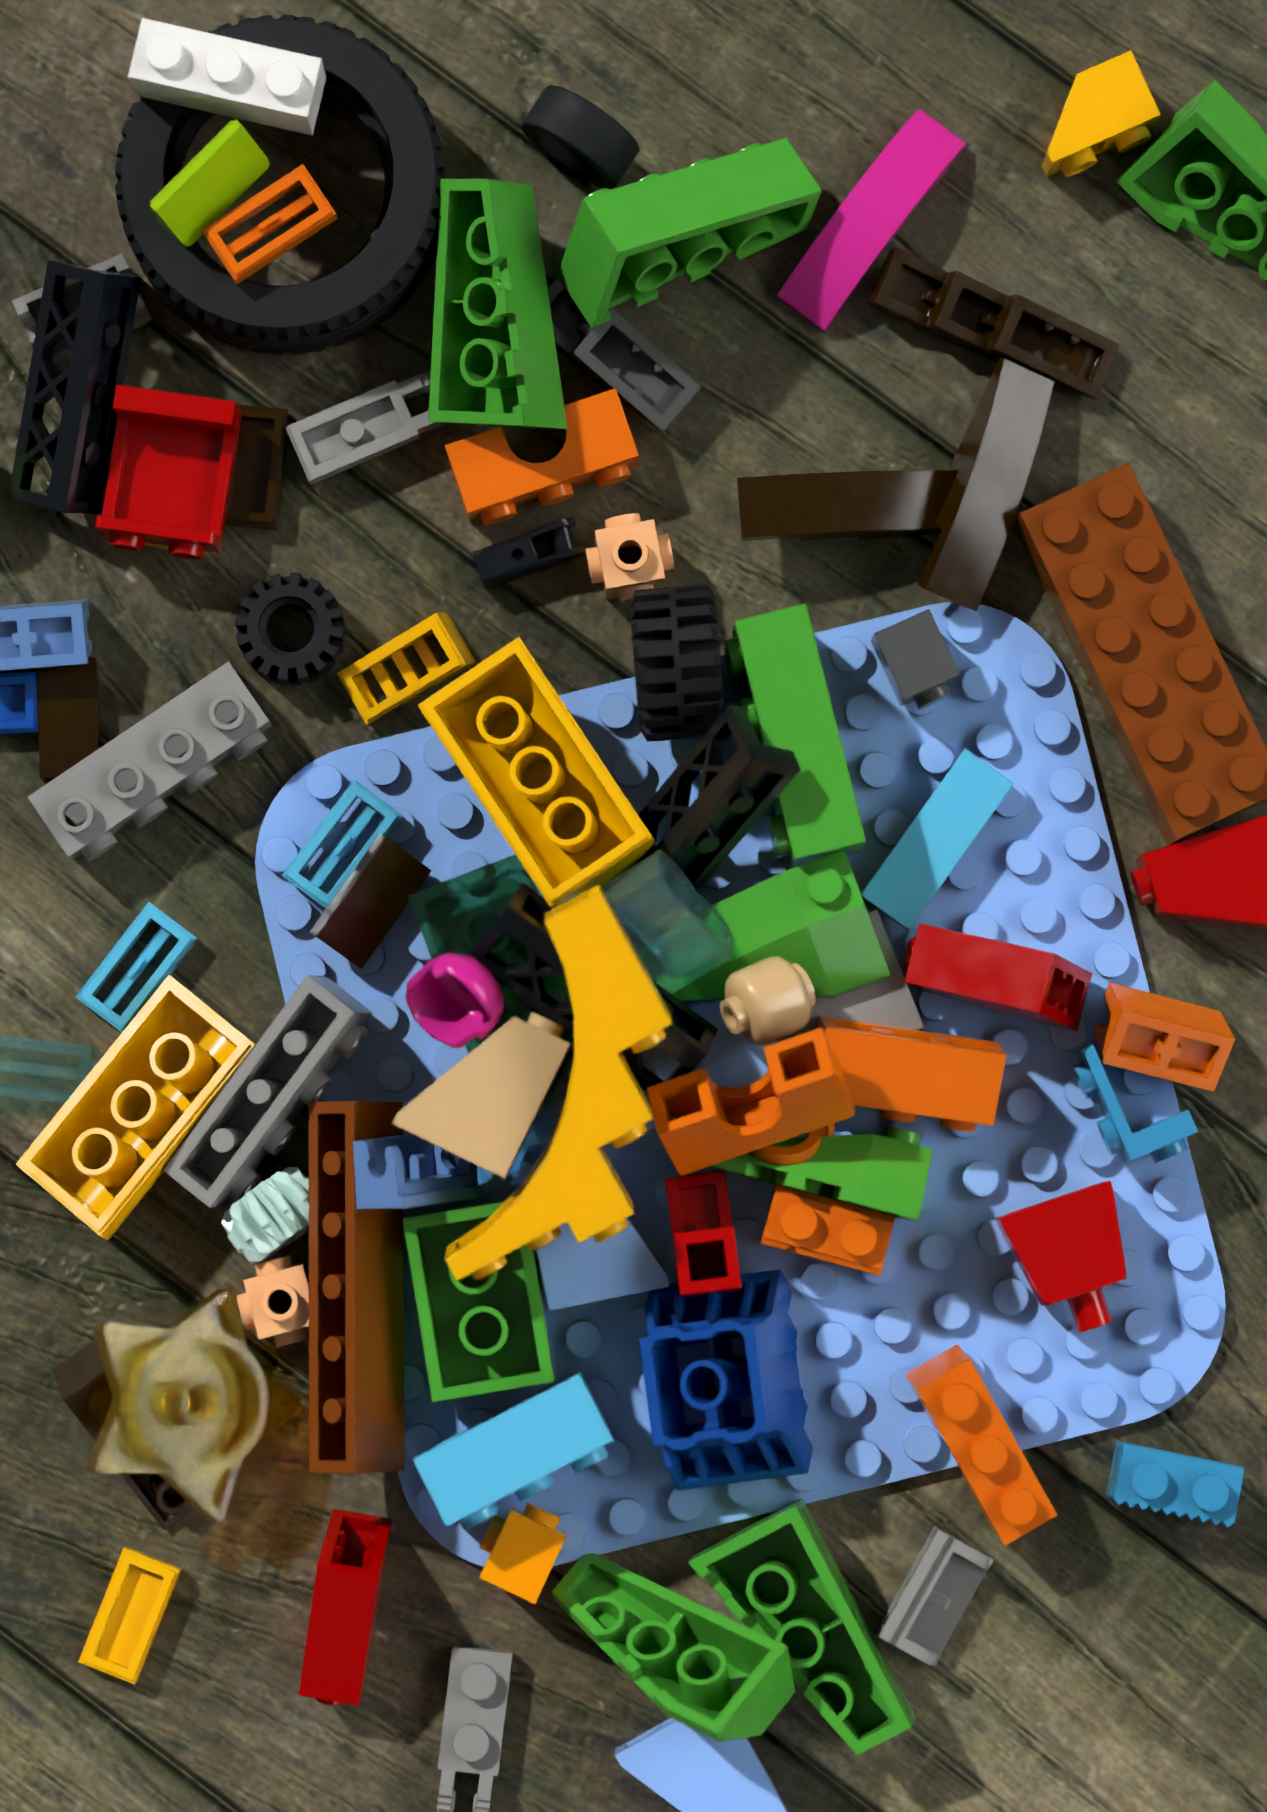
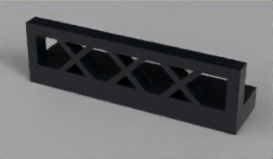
M48 260L8 498L62 513L101 514L117 422V414L113 409L116 385H123L141 277L119 272L98 271L60 261ZM66 277L84 281L80 307L71 315H69L62 302ZM65 337L72 351L70 367L62 374H59L52 358L54 346ZM55 397L62 410L60 427L49 434L42 417L45 404ZM42 457L46 458L52 470L48 493L31 489L34 465Z
M732 704L727 706L638 814L654 838V843L633 864L631 877L626 883L621 873L604 885L613 910L619 920L656 928H663L669 925L801 770L793 751L759 743L744 707ZM733 735L738 749L727 763L722 766L726 742ZM702 773L698 797L688 807L692 783ZM668 813L664 838L655 847L659 822Z
M522 882L510 896L498 918L473 947L469 955L490 969L499 983L547 1019L564 1027V1031L574 1038V1013L571 1001L557 1002L545 992L543 976L563 975L566 977L564 966L544 922V914L554 908H551L542 896ZM505 931L525 946L528 964L508 965L489 950ZM539 958H541L546 963H540ZM652 980L671 1014L672 1024L663 1028L667 1036L646 1050L662 1049L680 1062L679 1066L666 1080L668 1081L694 1071L706 1057L718 1029ZM630 1047L621 1051L640 1088L648 1093L647 1087L664 1082L644 1067L642 1052L634 1054Z

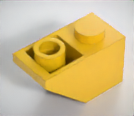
M1131 50L1076 75L1042 164L1046 177L1061 170L1065 177L1073 176L1096 164L1097 159L1095 155L1115 146L1119 153H1124L1141 146L1152 138L1150 131L1154 130L1161 114Z

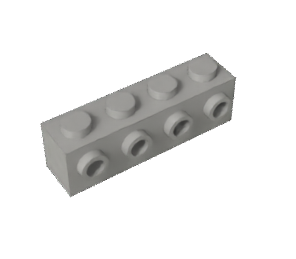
M228 661L29 795L28 799L66 855L73 860L84 855L86 860L90 862L116 845L118 841L113 834L131 821L140 828L168 809L163 801L165 798L182 787L187 794H191L218 775L213 767L232 753L239 761L263 746L268 741L263 732L271 728L272 724Z
M307 975L163 1171L209 1208L228 1206L233 1201L236 1202L241 1199L245 1193L257 1186L261 1175L256 1170L269 1153L273 1156L277 1155L289 1143L297 1129L292 1124V1121L306 1104L309 1107V1102H318L326 1093L332 1083V1078L327 1074L341 1056L345 1059L349 1058L363 1043L368 1034L364 1024L372 1015V1012L327 976Z

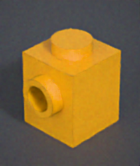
M527 1503L524 1512L512 1507L507 1519L495 1515L480 1546V1549L489 1552L490 1555L479 1578L535 1604L567 1537V1532L557 1528L561 1518L531 1503Z

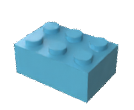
M579 1371L417 1454L412 1460L446 1527L459 1520L463 1529L467 1530L497 1514L499 1508L495 1501L515 1492L519 1502L552 1486L554 1481L550 1473L570 1463L574 1472L578 1473L607 1458L608 1452L604 1445L614 1441V1435L582 1372Z

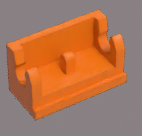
M1109 982L1104 995L1105 1006L1109 1010L1106 1025L1096 1022L1094 1027L1095 1040L1101 1051V1063L1214 1092L1235 1041V1037L1221 1011Z

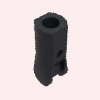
M564 518L519 536L473 551L472 555L484 589L488 590L584 556L586 554L584 546H577L571 529L576 525L574 518ZM549 537L555 554L538 560L533 542Z

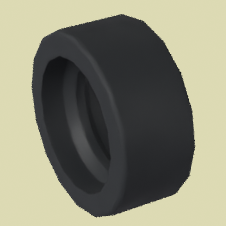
M547 86L521 123L524 134L548 157L581 179L601 188L612 189L616 187L640 151L636 139L612 116L582 96L560 86Z

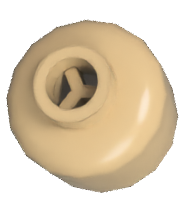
M779 956L767 957L733 972L728 977L725 983V999L720 1002V1012L726 1027L731 1033L735 1035L740 1033L747 1041L754 1045H768L805 1027L810 1019L811 1008L815 1005V991L809 976L800 965L790 963Z

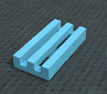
M354 779L284 871L282 877L326 909L379 833L388 838L402 820L403 815ZM357 798H360L366 803V806L311 879L307 880L301 875L302 871ZM378 812L385 817L329 893L323 892L320 887L375 814Z
M148 902L75 998L122 1033L164 980L174 972L198 938L152 903ZM152 920H154L161 927L102 1003L94 996ZM174 935L179 941L123 1014L119 1016L114 1012V1009L169 937Z

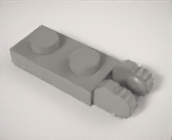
M431 370L400 383H396V380H393L285 427L310 485L420 438L419 434L430 432L442 425H446L447 423L428 422L429 410L411 417L404 401L430 393Z
M459 1645L452 1646L437 1769L442 1770L437 1812L454 1811L456 1772L480 1774L478 1791L474 1795L472 1812L490 1811L493 1778L499 1774L513 1652Z

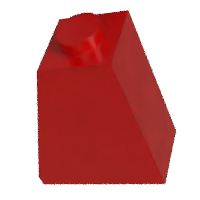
M1267 815L1153 850L1136 858L1138 870L1131 872L1134 890L1141 906L1151 905L1154 916L1267 930Z
M920 923L916 937L909 941L904 954V970L907 972L904 982L922 991L1052 1026L1078 1031L1092 973L1055 953Z
M338 1509L332 1510L316 1569L298 1696L315 1698L318 1702L331 1706L342 1704L359 1706L368 1669L393 1519Z

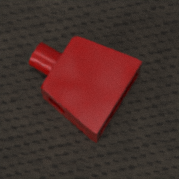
M1103 1181L995 1218L1001 1234L1040 1305L1047 1306L1067 1299L1078 1333L1113 1322L1101 1287L1127 1279L1114 1192L1110 1181Z

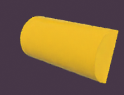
M520 637L418 704L421 712L551 908L560 906L598 884L601 887L631 867L652 847L654 838Z
M169 975L26 1150L16 1165L95 1233L109 1240L162 1175L169 1161L256 1044Z

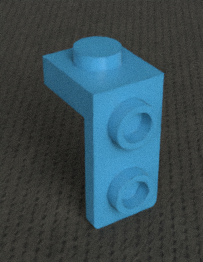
M1091 1044L1076 1051L1080 1063L1072 1066L1076 1080L1086 1099L1096 1096L1105 1117L1097 1121V1126L1104 1144L1111 1155L1120 1152L1124 1162H1129L1150 1153L1154 1163H1157L1188 1149L1184 1138L1198 1132L1189 1109L1132 1132L1094 1045Z

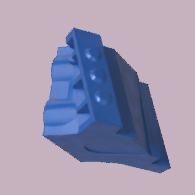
M781 1269L740 1274L741 1291L680 1298L678 1283L669 1284V1287L649 1291L645 1308L648 1337L639 1338L651 1434L653 1446L662 1445L665 1469L677 1491L806 1474L809 1471L813 1446L804 1430L808 1405L804 1399L799 1378L796 1356L798 1332L788 1314L792 1291Z

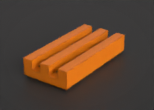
M302 164L201 231L237 285L338 218L336 212ZM299 186H303L307 193L225 245L221 237ZM314 205L318 208L317 212L238 263L234 257Z

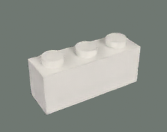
M142 18L128 79L136 96L313 136L326 82V74L322 58Z

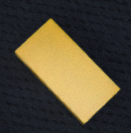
M125 1546L78 1662L135 1685L182 1568Z

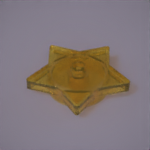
M222 1288L214 1291L167 1328L117 1323L96 1324L94 1333L113 1400L88 1461V1472L158 1474L208 1521L223 1520L242 1460L251 1452L260 1439L302 1411L300 1402L262 1372L257 1360L247 1349L234 1289ZM186 1396H187V1398H188V1407H187V1408H186Z

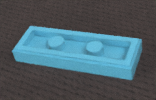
M965 748L861 893L863 900L909 932L1014 785V782Z

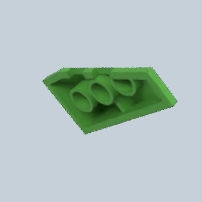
M594 1553L582 1555L552 1591L553 1600L668 1717L719 1742L761 1736L795 1693L787 1645Z

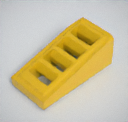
M437 612L336 674L365 724L370 725L476 662L447 612ZM433 633L449 658V661L443 665L427 639ZM412 645L429 672L423 677H420L405 649ZM389 658L393 659L408 685L402 690H399L384 664V661ZM370 669L387 696V699L378 703L362 675Z

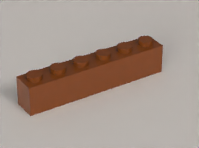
M309 1102V1472L362 1474L404 1471V1208L357 1209L353 1141L403 1135V1129L392 1124L397 1113L403 1108V1102Z

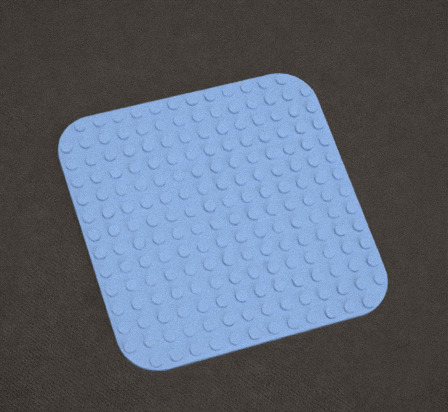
M943 602L816 632L814 637L866 843L860 853L847 856L861 893L965 748L1014 782V785L909 932L878 910L904 977H906L907 973L904 970L905 950L909 941L916 937L920 923L1055 953L1092 973L1078 1031L1052 1026L928 993L907 983L925 1031L998 1042L1006 1053V1061L994 1126L976 1124L975 1131H959L940 1125V1118L917 1115L915 1122H899L880 1116L881 1109L857 1106L854 1117L835 1123V1131L832 1136L873 1133L884 1136L886 1126H892L921 1134L919 1146L933 1149L919 1219L908 1221L895 1217L880 1276L759 1244L775 1185L726 1172L740 1274L781 1269L792 1291L788 1314L798 1332L796 1356L799 1378L804 1399L808 1405L804 1430L813 1446L809 1471L806 1474L677 1491L665 1469L662 1445L653 1446L639 1343V1338L648 1337L645 1308L649 1291L549 1311L537 1249L534 1251L554 1366L555 1382L432 1402L404 1231V1471L397 1472L403 1493L420 1524L439 1544L453 1554L468 1562L484 1567L490 1553L480 1549V1546L494 1516L467 1530L463 1529L459 1520L446 1527L412 1459L428 1448L579 1371L582 1372L614 1435V1441L604 1445L608 1452V1457L578 1473L574 1472L570 1463L550 1473L554 1481L552 1486L519 1502L515 1492L495 1501L499 1508L496 1515L507 1519L512 1507L524 1512L527 1503L539 1506L561 1518L557 1528L567 1532V1537L553 1566L577 1561L585 1554L594 1553L601 1555L775 1512L800 1499H803L804 1503L807 1504L957 1467L958 1464L933 1426L905 1376L906 1373L956 1344L971 1359L1021 1450L1150 1418L1181 1400L1200 1381L1209 1368L1222 1337L1226 1309L1225 1289L1187 1137L1184 1138L1188 1147L1187 1150L1157 1163H1154L1150 1153L1129 1162H1124L1120 1152L1111 1155L1104 1144L1097 1126V1121L1105 1117L1096 1096L1089 1099L1085 1098L1072 1068L1073 1065L1080 1063L1076 1051L1091 1044L1094 1045L1100 1058L1101 1051L1095 1040L1094 1027L1096 1022L1105 1025L1107 1023L1109 1010L1105 1006L1104 995L1109 982L1146 992L1150 991L1069 677L1054 650L1035 630L1020 619L986 605L979 604L977 611H974L955 602ZM930 609L959 672V676L955 683L948 685L951 692L949 697L923 709H918L915 701L900 707L871 640L874 633ZM721 655L725 710L729 704L740 706L739 699L745 698L746 694L742 681L731 682L725 656ZM635 677L558 695L637 814L641 812L701 739L688 738L647 742L640 731ZM431 726L344 747L327 753L304 766L291 777L272 801L259 831L255 855L257 887L285 1004L288 1002L307 975L327 976L372 1012V1015L364 1024V1027L368 1030L365 1040L349 1058L345 1059L341 1056L327 1074L332 1078V1083L318 1102H403L404 1108L504 1025L502 1015L498 1025L482 1040L476 1037L461 1048L450 1047L431 1037L415 1021L406 1003L408 981L426 963L444 953L469 955L473 947L498 918L506 902L522 882L543 897V895ZM733 735L726 742L722 766L727 763L738 749ZM702 773L692 783L688 807L698 797ZM354 779L403 815L402 820L388 839L432 870L362 969L310 933L315 923L325 911V908L282 877L284 871ZM357 798L302 871L301 875L307 880L311 879L366 806L364 801ZM773 803L670 924L789 870L786 856L775 857L767 826V823H770L769 817L776 816ZM378 812L375 814L320 887L323 892L329 893L385 817ZM668 813L659 822L655 847L664 838ZM633 865L622 873L625 883L631 877ZM602 886L601 888H602L604 894L606 895V897H607L609 903L611 904V902H610V900H609V897H608V895H607V892H606V890H605V887ZM864 900L868 913L876 910V908ZM619 920L631 942L661 929ZM505 931L489 950L508 965L528 964L525 946ZM539 958L540 963H546L541 958ZM559 975L543 976V980L556 977ZM498 982L502 992L509 991V989ZM557 991L547 993L557 1002H560ZM717 999L715 1002L684 1003L705 1020L724 1023L720 1012V1002L724 999ZM525 1001L513 1003L504 1008L505 1011L511 1005H518L525 1010L527 1018H529L531 1012L546 1018ZM563 1031L560 1039L570 1043L571 1047L507 1178L504 1179L477 1165L478 1186L483 1185L484 1198L404 1208V1218L504 1202L522 1184L520 1162L531 1160L530 1149L548 1144L564 1105L574 1057L573 1037ZM793 1033L775 1042H780L797 1035L796 1033ZM1102 1063L1132 1132L1180 1112L1173 1081ZM403 1129V1135L412 1134ZM657 1129L645 1133L638 1139L620 1148H614L612 1142L605 1144L602 1147L633 1201L634 1214L630 1215L629 1219L665 1267L669 1284L678 1283L665 1178L680 1175L658 1137ZM808 1132L793 1138H807ZM449 1152V1160L455 1167L459 1162V1156ZM705 1167L685 1175L715 1172L722 1170L714 1169L711 1167ZM1103 1181H1110L1114 1192L1127 1279L1101 1287L1113 1322L1078 1333L1067 1299L1047 1306L1040 1305L1001 1234L995 1218Z

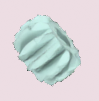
M287 1167L281 1172L277 1171L270 1178L262 1181L258 1186L245 1193L241 1199L233 1203L231 1208L224 1213L221 1224L228 1233L227 1238L237 1252L242 1253L251 1264L263 1263L267 1259H272L309 1231V1177L307 1178L298 1167Z

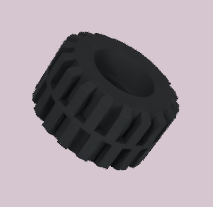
M708 584L635 590L630 601V617L640 731L647 742L701 738L724 711L715 595Z

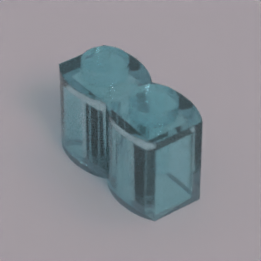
M660 849L601 886L651 979L655 982L658 981L669 992L675 993L732 958L733 934L716 909L695 891L679 866Z

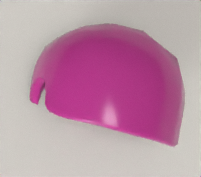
M455 953L439 955L417 971L408 981L406 987V1003L415 1021L431 1037L453 1048H461L476 1037L482 1040L498 1025L504 1013V994L493 972L470 955Z

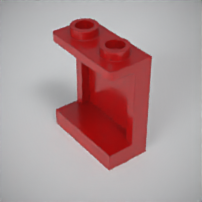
M116 385L113 409L117 414V422L102 516H96L95 529L102 537H109L108 545L110 547L122 550L142 552L144 551L145 543L169 546V555L191 560H203L205 551L221 553L242 412L236 401Z

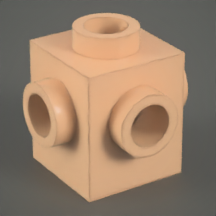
M638 513L624 514L606 519L604 521L606 528L595 530L596 547L587 548L585 551L591 583L603 582L606 600L619 597L621 604H630L635 590L665 588L664 571L675 569L669 534L657 535L654 519L641 521L640 514ZM633 546L639 547L642 556L638 562L626 564L620 560L618 556L620 549Z
M290 1256L256 1264L257 1277L243 1280L246 1293L237 1295L239 1311L245 1330L256 1328L258 1339L273 1336L276 1348L309 1339L308 1264L293 1267ZM277 1290L286 1291L292 1299L291 1308L284 1314L274 1312L269 1304L271 1295Z

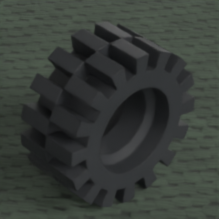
M290 572V576L281 577L279 573L270 576L271 580L264 584L259 581L252 587L253 592L250 596L243 597L239 604L241 606L240 614L236 615L235 619L237 643L246 661L260 676L263 675L269 678L271 682L280 685L281 682L290 683L291 686L302 685L301 682L311 680V682L320 679L322 672L326 669L330 671L336 664L335 659L339 653L342 654L345 645L343 640L344 634H346V625L334 595L329 589L326 590L316 579L312 577L310 579L303 578L300 573ZM287 607H296L304 610L311 616L314 623V633L311 641L303 649L295 652H285L277 649L268 638L267 630L270 619L276 612Z

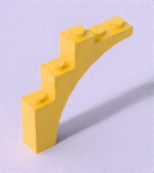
M600 884L544 914V922L564 966L574 1013V1057L566 1098L547 1146L522 1184L484 1222L446 1246L445 1260L457 1281L469 1274H472L475 1280H479L494 1273L507 1263L504 1255L525 1244L530 1251L548 1244L562 1233L559 1226L565 1222L569 1224L579 1243L593 1236L595 1242H602L624 1230L628 1226L625 1218L634 1214L633 1201L602 1146L612 1142L614 1148H620L647 1132L644 1123L653 1119L652 1108L621 1051L630 1047L633 1053L636 1054L659 1043L667 1036L663 1028L672 1024V1018Z

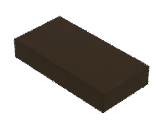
M238 405L242 412L225 526L278 530L287 443V430L285 427L289 423L288 409Z
M88 658V664L37 668L39 771L42 781H52L101 748L98 658Z
M379 833L315 923L310 933L362 969L432 870Z

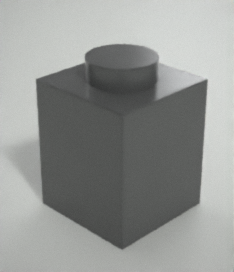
M930 609L874 633L871 640L872 646L900 707L915 701L917 708L923 709L951 695L948 685L956 682L959 672Z

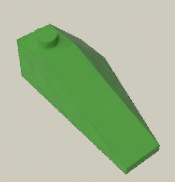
M1214 80L1166 123L1121 173L1116 182L1159 224L1174 232L1179 227L1210 243L1207 250L1224 259L1227 254L1236 257L1258 269L1260 278L1267 281V135L1258 122Z
M845 849L786 870L631 942L651 979L683 1003L715 1002L717 999H725V983L733 972L772 956H779L790 963L800 965L812 982L816 998H835L891 977Z
M886 1126L884 1136L873 1133L821 1137L820 1148L814 1156L802 1163L774 1165L760 1160L752 1152L708 1167L722 1171L725 1170L729 1173L774 1185L787 1186L893 1215L908 1221H915L919 1219L933 1149L919 1146L921 1134ZM790 1138L772 1145L777 1147L796 1146L804 1142L806 1138Z

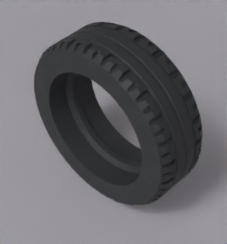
M264 15L259 18L240 19L237 25L227 23L218 26V29L213 31L209 30L207 33L322 58L326 74L322 95L340 103L360 120L373 138L382 160L385 187L382 209L377 224L364 246L353 258L336 271L322 278L307 283L286 286L261 284L245 279L236 285L229 272L215 262L201 248L197 241L190 247H185L179 243L155 219L149 206L150 201L183 169L184 161L193 139L201 127L215 113L140 97L139 102L133 103L128 113V118L124 123L122 129L124 138L118 144L115 175L117 178L115 190L118 211L133 253L150 284L169 307H172L184 321L202 333H209L217 341L239 349L249 347L252 352L283 355L285 351H292L294 355L323 351L327 345L333 344L337 347L346 344V342L352 339L355 340L364 335L365 329L369 327L374 329L382 324L385 319L391 317L398 310L397 305L401 301L406 302L413 291L423 280V272L431 266L437 251L440 180L446 179V171L440 139L429 107L424 98L418 93V88L412 79L409 78L398 63L390 61V56L385 51L379 49L374 43L364 37L356 38L353 31L345 27H339L334 23L327 21L315 23L314 18L305 16L282 15L280 18L274 19L271 15Z

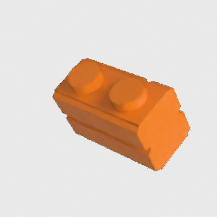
M775 1184L759 1244L880 1276L896 1216Z

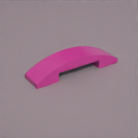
M918 108L831 217L791 273L776 298L819 330L825 332L858 289L862 278L925 195L933 190L964 149L966 143Z

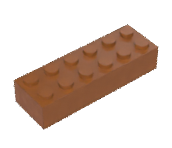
M1129 462L1019 513L1014 527L1167 846L1267 801V748Z

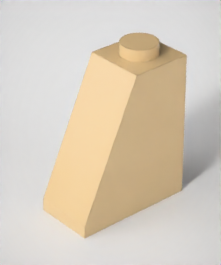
M531 1012L527 1022L514 1016L397 1113L392 1124L506 1179L571 1047L570 1043L560 1039L565 1028Z

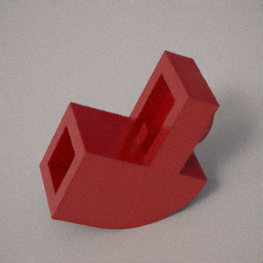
M725 1170L665 1178L680 1298L741 1291L742 1285L735 1231L732 1225Z

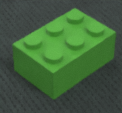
M503 1202L403 1219L432 1402L551 1383L556 1380L535 1251H530L526 1244L504 1255L507 1263L503 1267L479 1280H475L472 1274H469L457 1281L445 1260L446 1246L484 1222Z

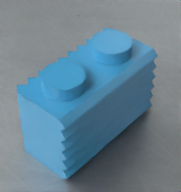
M1117 1441L1106 1495L1111 1502L1117 1505L1124 1504L1130 1508L1135 1506L1141 1510L1148 1509L1154 1513L1159 1511L1165 1515L1172 1514L1178 1518L1183 1516L1189 1520L1196 1519L1203 1523L1207 1521L1214 1525L1220 1524L1228 1528L1235 1523L1244 1468L1229 1463Z

